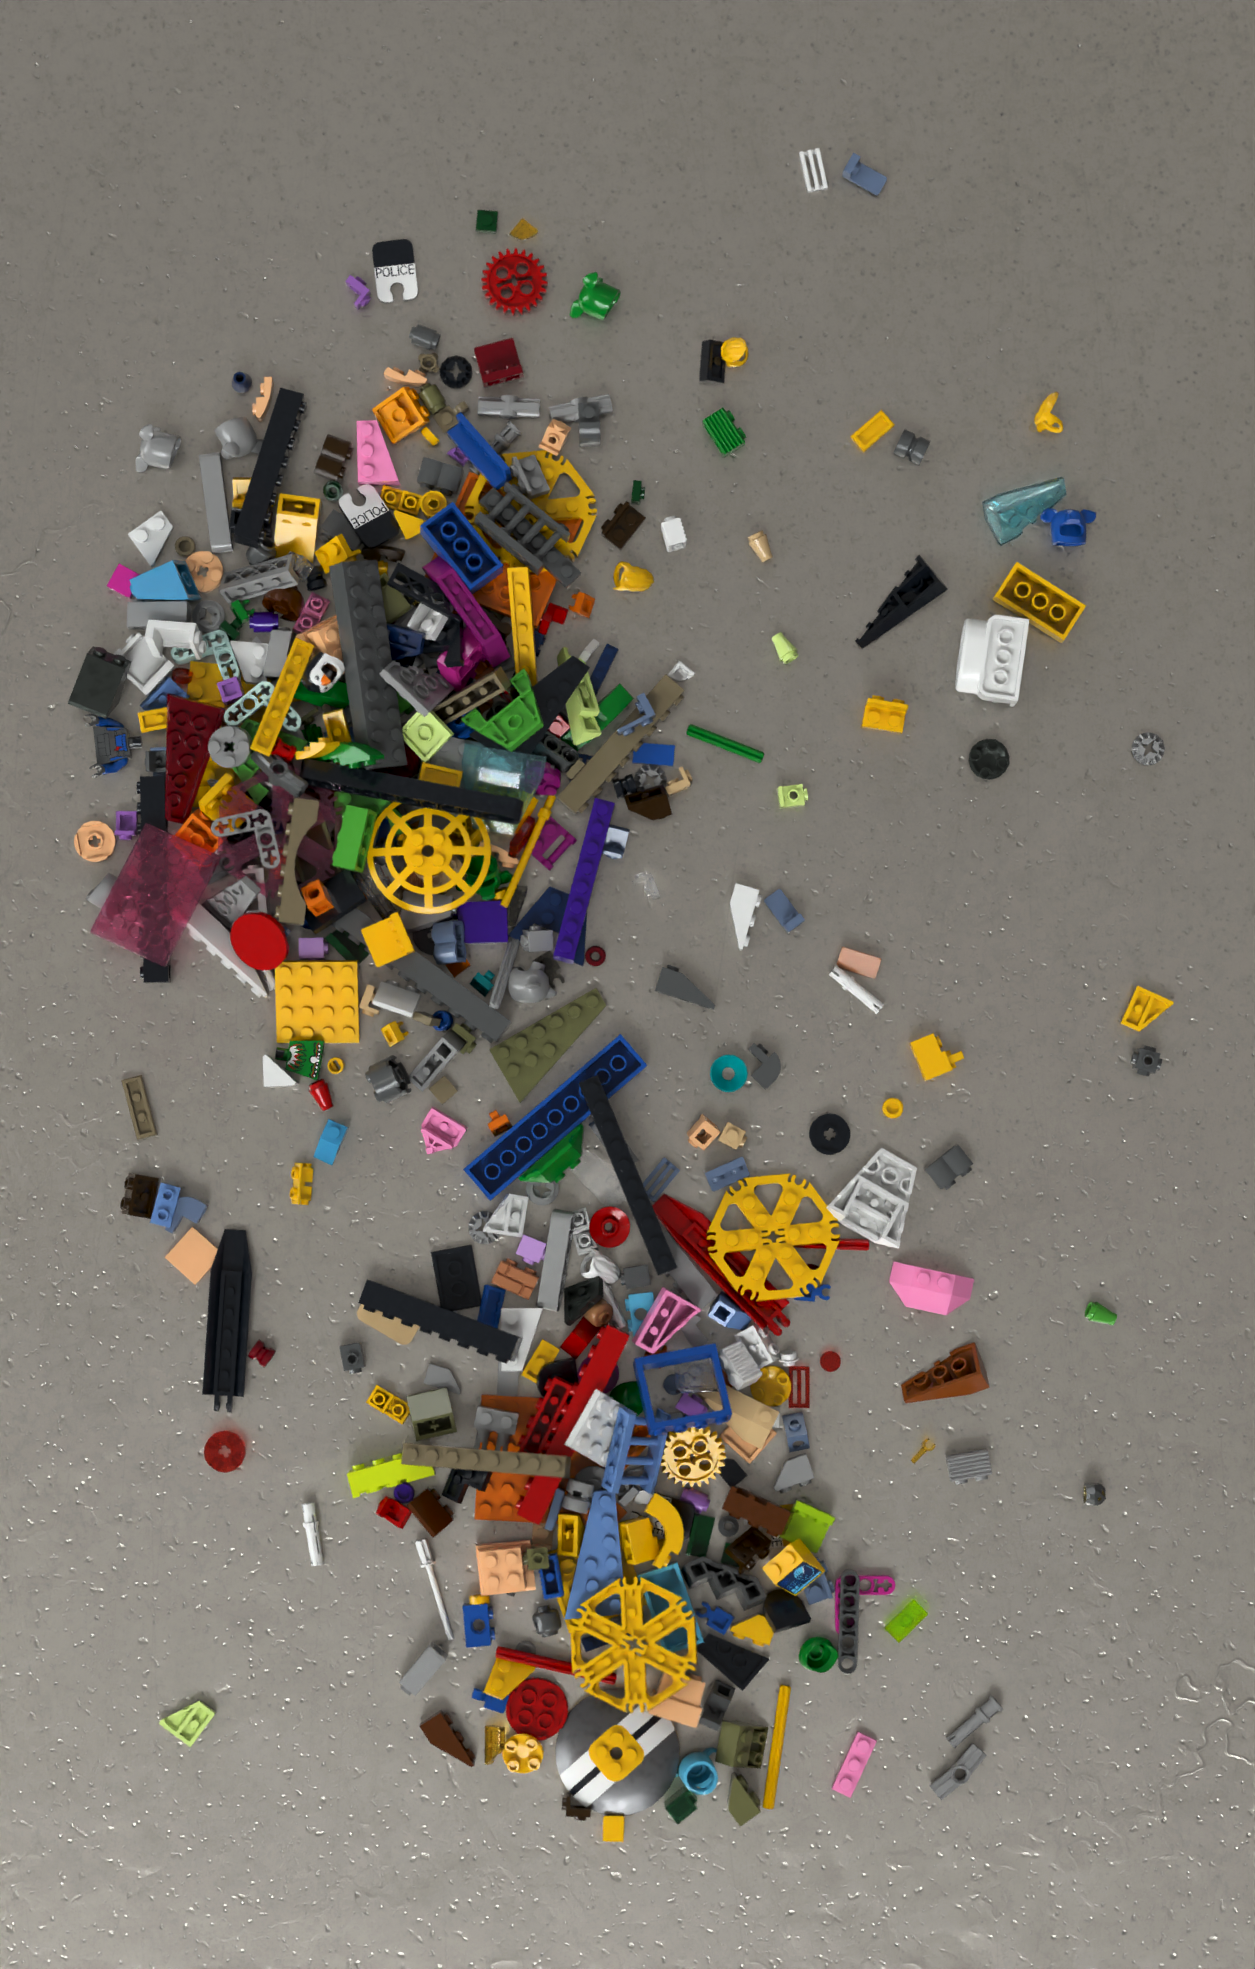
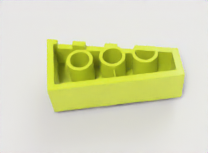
M402 1453L392 1455L393 1459L385 1461L384 1458L373 1460L372 1465L364 1466V1463L352 1466L353 1470L347 1473L352 1496L355 1498L365 1492L373 1493L384 1487H394L403 1484L402 1482H411L436 1474L435 1468L401 1464Z

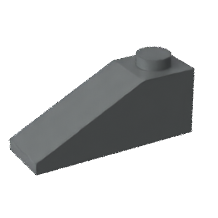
M667 965V968L662 967L655 992L714 1010L715 1004L683 973L678 972L679 968Z

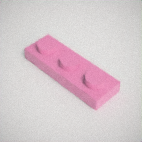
M857 1731L831 1787L833 1790L851 1798L877 1742L876 1739Z

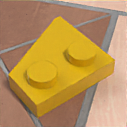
M1136 986L1120 1024L1140 1032L1161 1013L1172 1006L1174 1002L1140 986Z

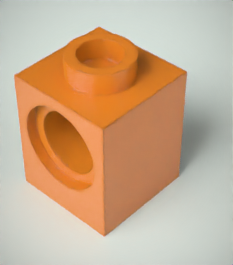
M319 879L301 888L308 909L316 917L334 908L327 888Z

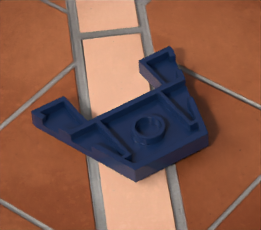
M549 886L509 933V937L520 941L523 930H528L529 926H533V924L541 925L546 929L559 933L569 894ZM587 913L574 963L580 966L584 965Z

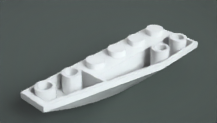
M190 895L171 912L175 915L173 920L183 928L187 926L190 929L188 934L198 942L202 940L207 945L205 948L213 956L217 954L221 957L222 960L220 962L229 970L233 968L237 972L235 976L244 984L248 982L253 987L250 990L259 998L262 995L265 998L269 996L257 970L245 964L235 953L231 944L230 932L196 899Z

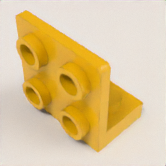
M872 695V698H868L865 703L862 727L902 734L905 715L909 705L904 704V700L893 699L890 702L884 701V697Z
M227 772L199 800L200 810L212 821L222 817L254 811L258 808V805L234 785L233 777ZM242 817L237 818L235 826L239 828L245 822V819ZM232 819L227 820L229 822L227 825H222L221 822H218V826L223 830L230 828V832L234 831L231 823Z
M398 912L361 930L376 967H381L415 952Z

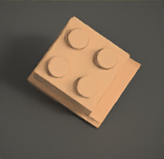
M336 614L295 636L300 640L315 645L310 655L311 658L317 652H323L343 662ZM329 663L324 665L328 669L337 672L333 665Z
M531 1540L476 1544L481 1596L536 1590L534 1570H528V1565L523 1563V1552H527L526 1547H531Z
M663 1672L657 1690L653 1689L651 1696H656L671 1686L673 1683L672 1676ZM689 1673L688 1677L691 1678V1681L681 1679L684 1683L688 1684L687 1686L648 1711V1713L697 1728L702 1711L700 1703L705 1687V1682L701 1681L702 1677Z

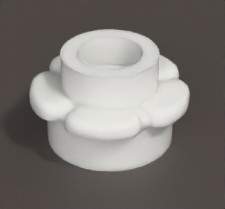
M795 1350L780 1352L781 1358H779V1362H783L784 1366H793L799 1360Z

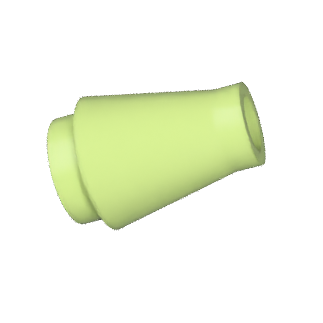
M782 632L771 638L779 659L784 664L792 662L799 656L798 650Z

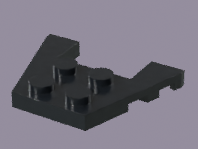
M448 618L435 641L425 639L423 653L447 651L444 663L448 668L464 666V659L462 658V653H464V646L462 645V638H464L463 619L459 624ZM416 656L406 657L395 662L400 663L401 667L408 668L413 666Z

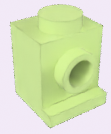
M802 784L779 786L777 788L780 809L804 806L805 801L808 800L807 788L803 789ZM791 792L797 793L796 799L790 798Z

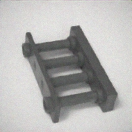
M506 482L504 484V492L507 494L489 514L484 515L482 512H479L475 517L474 524L521 563L529 566V569L538 576L543 570L544 563H542V558L560 538L566 543L569 541V529L562 523L558 524L525 497L518 486ZM514 499L522 508L505 527L500 528L495 524V519ZM530 512L538 521L521 540L516 541L511 537V531ZM545 525L554 533L537 553L532 554L527 550L526 545Z

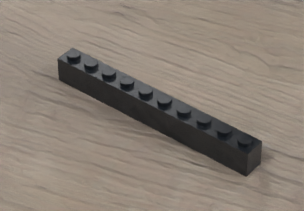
M165 776L140 777V782H137V794H140V802H137V814H141V823L137 824L138 835H141V843H138V856H141L142 864H138V875L142 876V884L138 886L139 897H142V905H139V917H143V925L139 926V936L143 938V946H140V958H143V966L140 967V978L144 979V983H171L168 820L165 818Z
M598 1075L578 1082L658 1276L676 1269L675 1260Z

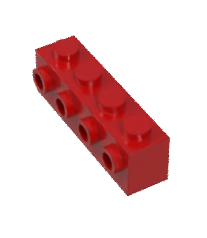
M556 1375L553 1380L548 1379L544 1387L547 1393L544 1399L539 1398L535 1409L538 1410L536 1416H530L526 1425L529 1430L526 1436L521 1435L518 1441L519 1453L541 1454L573 1387L572 1383Z

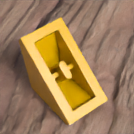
M394 509L393 514L406 540L420 534V525L425 520Z
M558 1514L557 1555L575 1557L579 1555L585 1531L579 1515Z

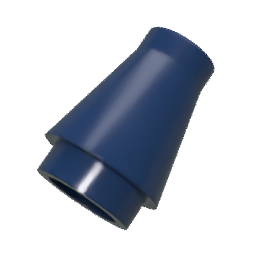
M235 373L232 379V387L237 392H247L252 386L251 377L246 373ZM244 378L242 382L237 381L238 379Z

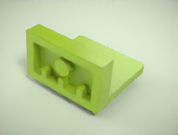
M796 1499L791 1508L794 1515L785 1535L779 1536L791 1543L800 1538L811 1552L818 1553L830 1525L832 1526L835 1517Z

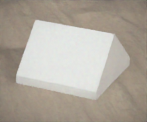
M266 1054L263 1056L264 1087H292L299 1084L273 1058Z

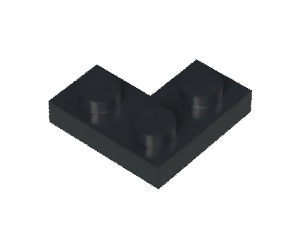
M451 1469L441 1495L461 1504L468 1486L485 1492L492 1472Z

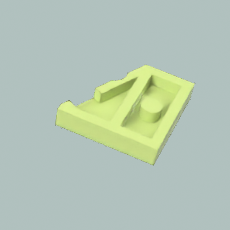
M199 1700L167 1716L158 1724L191 1747L216 1712Z

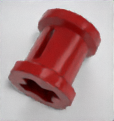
M277 737L271 754H276L283 758L286 763H289L295 756L297 749L294 745L290 746L284 743L280 737Z

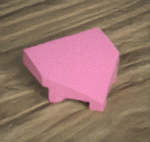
M432 1107L421 1124V1133H423L427 1154L456 1147L468 1127L437 1108Z

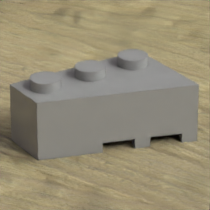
M133 599V602H128L127 627L132 630H146L148 619L191 623L192 607L187 601L182 600L170 602L154 600V602H146L144 599Z

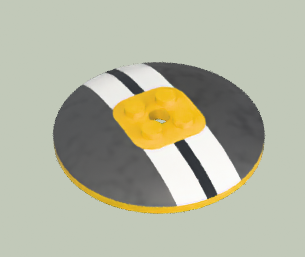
M625 1689L604 1690V1692L618 1699L625 1696ZM593 1695L583 1699L569 1712L562 1729L559 1730L557 1736L556 1764L565 1787L582 1805L601 1814L625 1816L649 1808L668 1791L679 1767L680 1745L672 1721L649 1714L646 1703H644L645 1712L642 1713L640 1705L637 1704L634 1706V1713H630L628 1704V1713ZM619 1747L622 1750L623 1754L620 1759L612 1757V1748Z

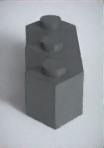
M700 1557L686 1563L681 1569L689 1589L708 1582L716 1600L736 1593L744 1611L762 1604L766 1599L765 1592L758 1578L740 1574L738 1570L715 1563L706 1557Z

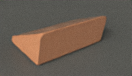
M842 947L836 965L841 969L875 979L882 959Z

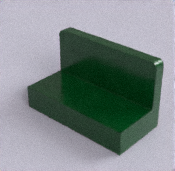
M336 929L325 937L345 960H358L359 965L369 955L364 950L366 946L363 943L357 945L348 938L349 933L345 930L341 933Z
M695 1513L685 1552L686 1556L706 1557L715 1517Z

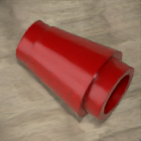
M324 1079L309 1085V1092L322 1111L334 1106L328 1083H325Z

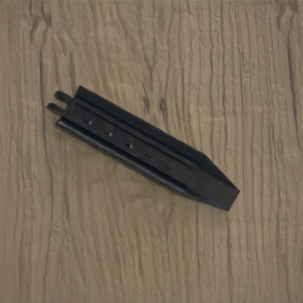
M224 1230L210 1272L202 1395H215L214 1411L218 1412L221 1405L220 1395L227 1396V1412H232L233 1396L244 1397L252 1268L246 1230Z

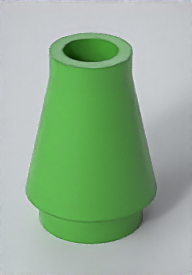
M1090 1302L1085 1310V1317L1089 1321L1114 1325L1116 1322L1117 1314L1111 1312L1098 1302Z

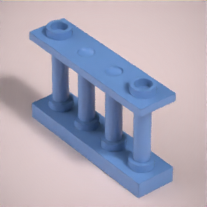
M619 1407L601 1486L611 1493L619 1494L621 1484L640 1485V1488L647 1493L654 1494L667 1434L664 1436H655L654 1434L651 1437H632L635 1425H647L645 1417H636V1414L626 1407ZM657 1409L655 1422L671 1420V1415L662 1409ZM629 1446H649L647 1456H627ZM625 1465H644L642 1477L623 1476Z

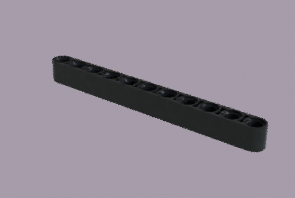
M304 759L299 772V777L308 782V786L508 824L520 823L524 802L517 798L360 768L349 769V766H340L339 764L312 759Z

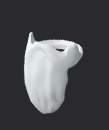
M590 1248L592 1252L587 1254L581 1263V1275L587 1279L599 1276L607 1284L618 1281L621 1271L617 1264L600 1251ZM592 1259L590 1271L586 1272V1265Z

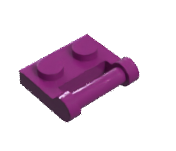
M550 816L543 826L531 855L550 871L557 859L571 844L574 845L577 840ZM562 835L565 838L564 841L545 859L542 855ZM527 840L526 843L522 846L524 849H525V847H526V845H527L528 840Z

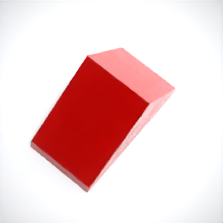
M583 1316L560 1348L576 1360L601 1327L592 1325Z

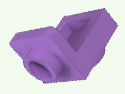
M350 275L346 280V285L359 295L354 303L355 308L359 310L361 306L365 307L369 303L371 292L365 286V281L358 276L354 278Z
M116 811V831H114V835L120 836V840H132V836H137V811Z

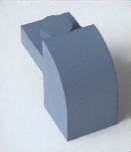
M194 1197L178 1198L171 1227H166L164 1230L174 1233L183 1217L198 1224L209 1205Z

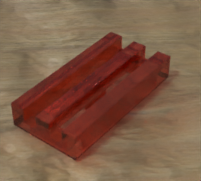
M528 816L510 842L509 857L516 858L527 843L535 826V818Z
M788 1366V1376L791 1381L789 1408H810L809 1366ZM793 1370H797V1403H793ZM801 1370H805V1403H801Z

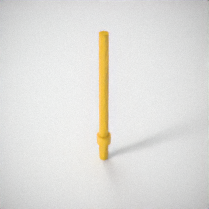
M548 795L543 808H540L537 814V822L500 905L508 908L546 820L548 821L552 813L550 810L556 799L554 795Z

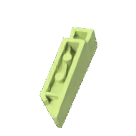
M563 647L557 656L558 666L571 657L566 647ZM588 671L566 702L573 745H579L601 735V730L594 717H597L600 710Z

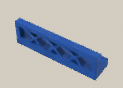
M460 412L456 415L458 424L447 431V434L491 486L499 490L506 482L513 479L510 468Z

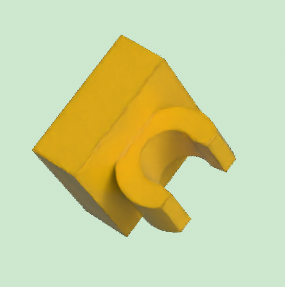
M393 1021L381 1029L389 1047L398 1044L409 1034L408 1031L404 1033L400 1031L399 1027L404 1024L403 1022L396 1023V1021Z

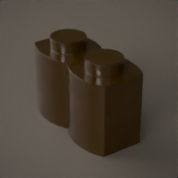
M327 434L314 469V474L334 481H339V478L343 479L347 469L344 467L346 459H351L354 448H351V442Z

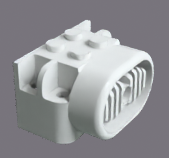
M994 615L988 621L966 619L962 630L957 663L956 691L977 694L982 700L992 701V703H1007L1009 706L1014 707L1019 699L1030 619Z

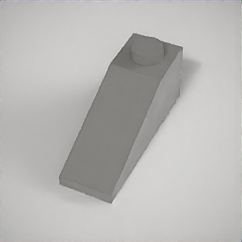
M452 1029L449 1030L409 1075L410 1081L423 1092L456 1056L466 1042Z

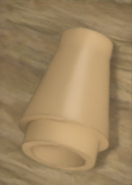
M762 530L747 537L749 540L748 544L762 562L773 557L767 535Z

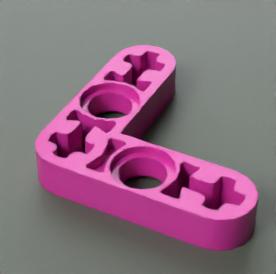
M847 1575L844 1578L850 1585L856 1581L854 1575ZM858 1575L860 1581L868 1579L871 1582L869 1590L863 1591L859 1588V1595H888L895 1589V1582L888 1575ZM841 1576L835 1581V1630L838 1634V1605L840 1603V1597H838L840 1587L838 1585ZM873 1579H877V1583H884V1580L887 1579L888 1583L892 1584L886 1591L881 1586H876L878 1591H873L875 1586ZM846 1596L844 1600L849 1601L850 1606L854 1604L853 1596ZM846 1617L847 1625L852 1626L854 1624L853 1617Z

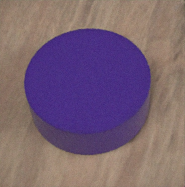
M402 1482L403 1484L395 1487L394 1497L399 1503L405 1504L414 1498L415 1490L411 1484Z

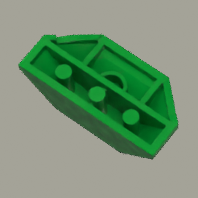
M582 1123L522 1174L519 1180L540 1183H552L555 1181L558 1183L566 1176L564 1172L569 1167L573 1170L581 1163L579 1158L583 1154L584 1126Z

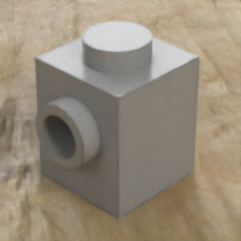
M541 925L529 926L528 930H523V935L520 938L523 950L528 952L553 951V930L542 929Z

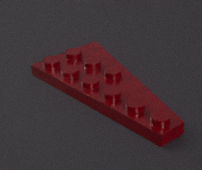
M167 693L165 818L168 821L184 824L189 818L210 758L208 750L209 740L212 734L220 728L226 710L219 706Z

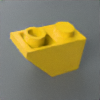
M758 1612L730 1626L733 1636L743 1640L745 1637L753 1639L752 1643L764 1647V1644L770 1645L774 1634L765 1616Z

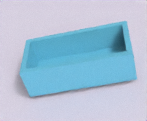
M678 1561L670 1562L666 1567L662 1566L661 1569L655 1567L638 1573L640 1583V1577L683 1598L677 1605L683 1601L687 1602L682 1611L683 1613H688L690 1610L693 1611V1615L688 1617L687 1620L695 1616L697 1644L703 1643L704 1639ZM650 1591L644 1593L652 1619L669 1608L668 1600ZM679 1627L660 1640L661 1647L673 1653L688 1648L687 1630L684 1627Z

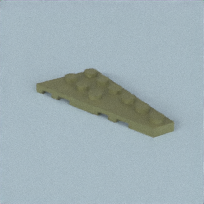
M597 988L489 1049L520 1103L606 1007Z

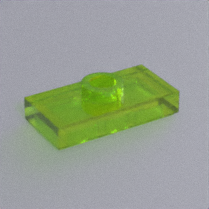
M913 1598L884 1628L900 1643L928 1613Z

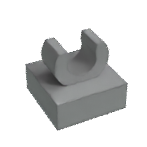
M623 1484L625 1489L623 1491L619 1490V1494L616 1493L619 1496V1502L624 1507L639 1493V1488L636 1485L629 1486Z

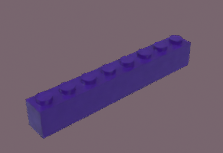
M598 798L594 800L553 955L554 960L570 964L574 963L615 807L614 802Z

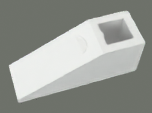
M736 883L730 901V909L738 948L742 950L743 946L748 947L751 936L747 934L749 926H754L756 915H753L754 907L759 908L762 896L758 895V889Z

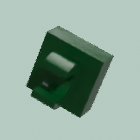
M238 618L234 619L231 624L224 620L219 625V630L226 632L230 641H238L240 639L238 631L242 628L243 623Z

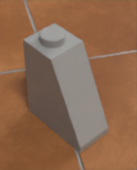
M278 627V630L271 631L263 676L270 681L279 678L296 634L290 631L288 627Z
M404 891L403 902L418 907H425L424 894ZM433 894V907L455 901L451 895ZM401 908L400 917L407 933L410 934L432 927L433 923L452 920L453 914H457V908L448 912L431 915L417 914Z
M431 1642L399 1682L402 1685L400 1688L408 1695L412 1693L416 1696L444 1663L448 1654Z

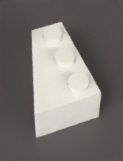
M501 1308V1330L523 1338L515 1361L508 1360L507 1364L501 1362L502 1372H523L543 1308Z

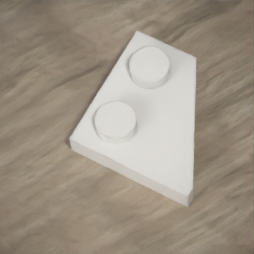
M159 511L128 533V535L152 567L155 565L156 559L164 548L165 542L174 527L163 512Z
M231 640L230 644L245 683L257 685L262 681H267L263 673L269 644Z
M506 1194L484 1226L483 1232L522 1238L528 1197Z

